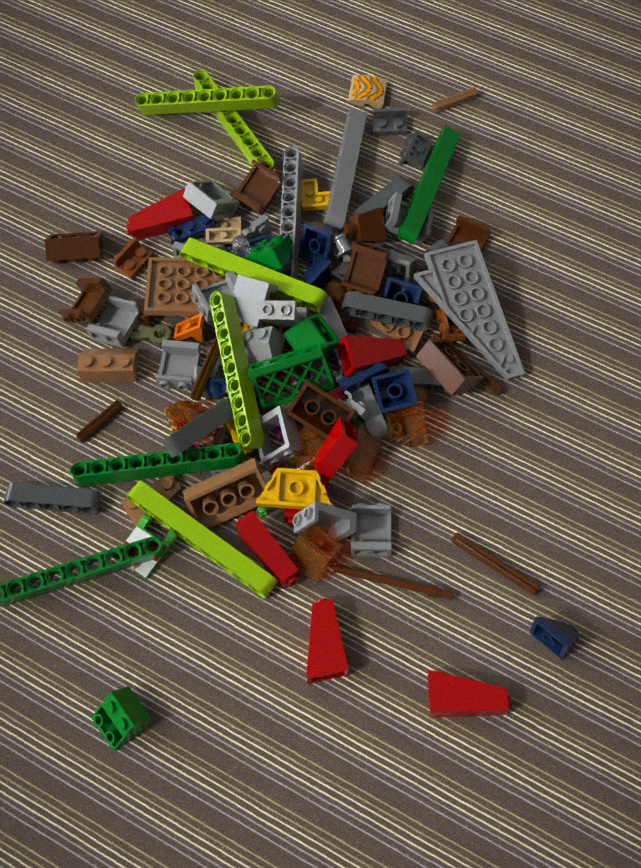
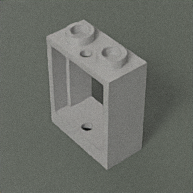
M212 180L189 181L183 194L187 201L210 219L234 217L240 203Z
M279 405L260 417L264 444L258 450L262 464L277 467L283 461L293 458L298 452L302 451L295 419L286 414L288 410L286 407ZM280 425L285 445L273 451L269 431Z

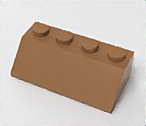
M252 458L184 489V501L193 518L209 529L257 507L256 500L264 491L266 482L255 458Z

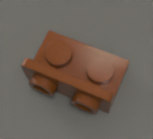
M134 237L120 253L115 255L113 259L115 270L133 280L148 264L149 257H154V253L139 243V239Z
M439 307V310H436V321H439L438 331L439 334H442L443 340L465 341L466 335Z

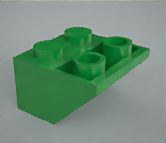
M279 234L270 241L268 239L260 241L258 243L259 246L250 249V253L245 257L249 261L272 270L283 268L290 261V234L285 236Z
M320 313L304 318L283 334L294 350L321 342L325 357L331 355L340 342Z
M129 686L111 691L91 717L113 751L118 750L140 734L152 720Z

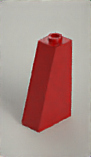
M181 189L128 217L129 225H126L128 235L143 240L166 234L170 226H178L192 220L193 214L189 202L183 197L185 189Z
M344 336L336 346L345 377L349 378L360 370L371 368L377 362H384L388 367L399 365L407 356L403 339Z
M250 511L238 520L236 525L240 540L266 570L276 578L280 586L285 589L296 584L299 578L298 568L255 513Z
M323 598L317 600L316 603H312L306 673L308 684L349 676V668L333 599Z
M428 670L430 718L507 715L509 708H512L511 695H507V688Z

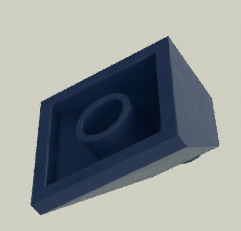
M319 221L304 223L299 258L310 263L329 260L333 238L331 226Z
M314 261L311 266L304 270V282L325 291L332 283L331 261Z
M392 274L388 276L383 298L419 305L423 288L410 278Z
M409 368L372 377L380 414L418 405Z
M538 616L534 619L529 632L561 660L580 638L578 631L573 626L561 621Z

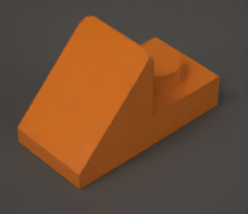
M198 314L177 323L174 339L182 341L193 337L202 343L205 332V317Z

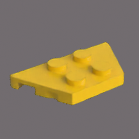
M277 468L271 480L264 487V491L256 500V506L304 509L315 501L331 506L333 504L330 503L324 485H322L321 478L316 470Z

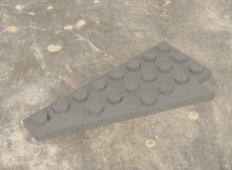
M477 240L426 252L424 257L429 270L415 273L414 279L506 381L524 376L525 371Z

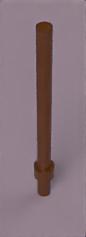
M336 564L333 569L335 573L426 593L429 597L435 598L438 596L452 600L453 591L440 589L432 584L427 586Z

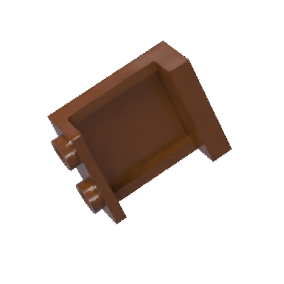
M252 160L253 167L239 189H233L230 195L262 216L280 190L283 178L281 177L282 174L276 169H268V165L263 161L259 160L257 162Z
M458 216L456 225L447 238L446 243L449 246L477 240L482 252L489 240L490 228L468 218Z
M360 241L352 242L350 250H353L345 280L342 281L341 285L346 286V289L350 291L358 290L363 292L362 294L375 296L380 292L391 251Z
M102 277L79 278L76 285L82 292L71 309H60L58 312L65 322L69 324H83L94 321L113 290Z

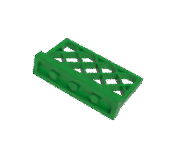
M321 342L248 365V374L253 381L263 409L294 400L298 394L296 391L299 392L301 390L299 386L302 380L305 382L307 380L323 391L335 388ZM321 358L323 365L320 370L311 366L314 360ZM301 365L305 367L302 375L293 372L295 366ZM308 369L318 373L314 381L305 377ZM284 371L288 374L284 381L274 377L276 372ZM290 375L299 378L296 387L287 383ZM320 375L328 378L330 383L321 385L317 381ZM262 376L268 378L269 381L266 387L259 384L256 378ZM272 380L282 384L278 392L268 388ZM284 386L294 390L291 395L285 396L280 394ZM266 391L275 395L273 401L265 403L264 395Z

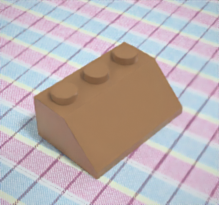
M83 349L79 354L77 367L81 382H137L139 349Z

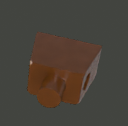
M382 207L351 216L350 224L343 227L344 233L352 235L354 242L378 243L387 241Z

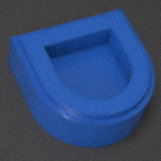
M211 376L206 387L209 396L215 399L223 396L226 392V382Z

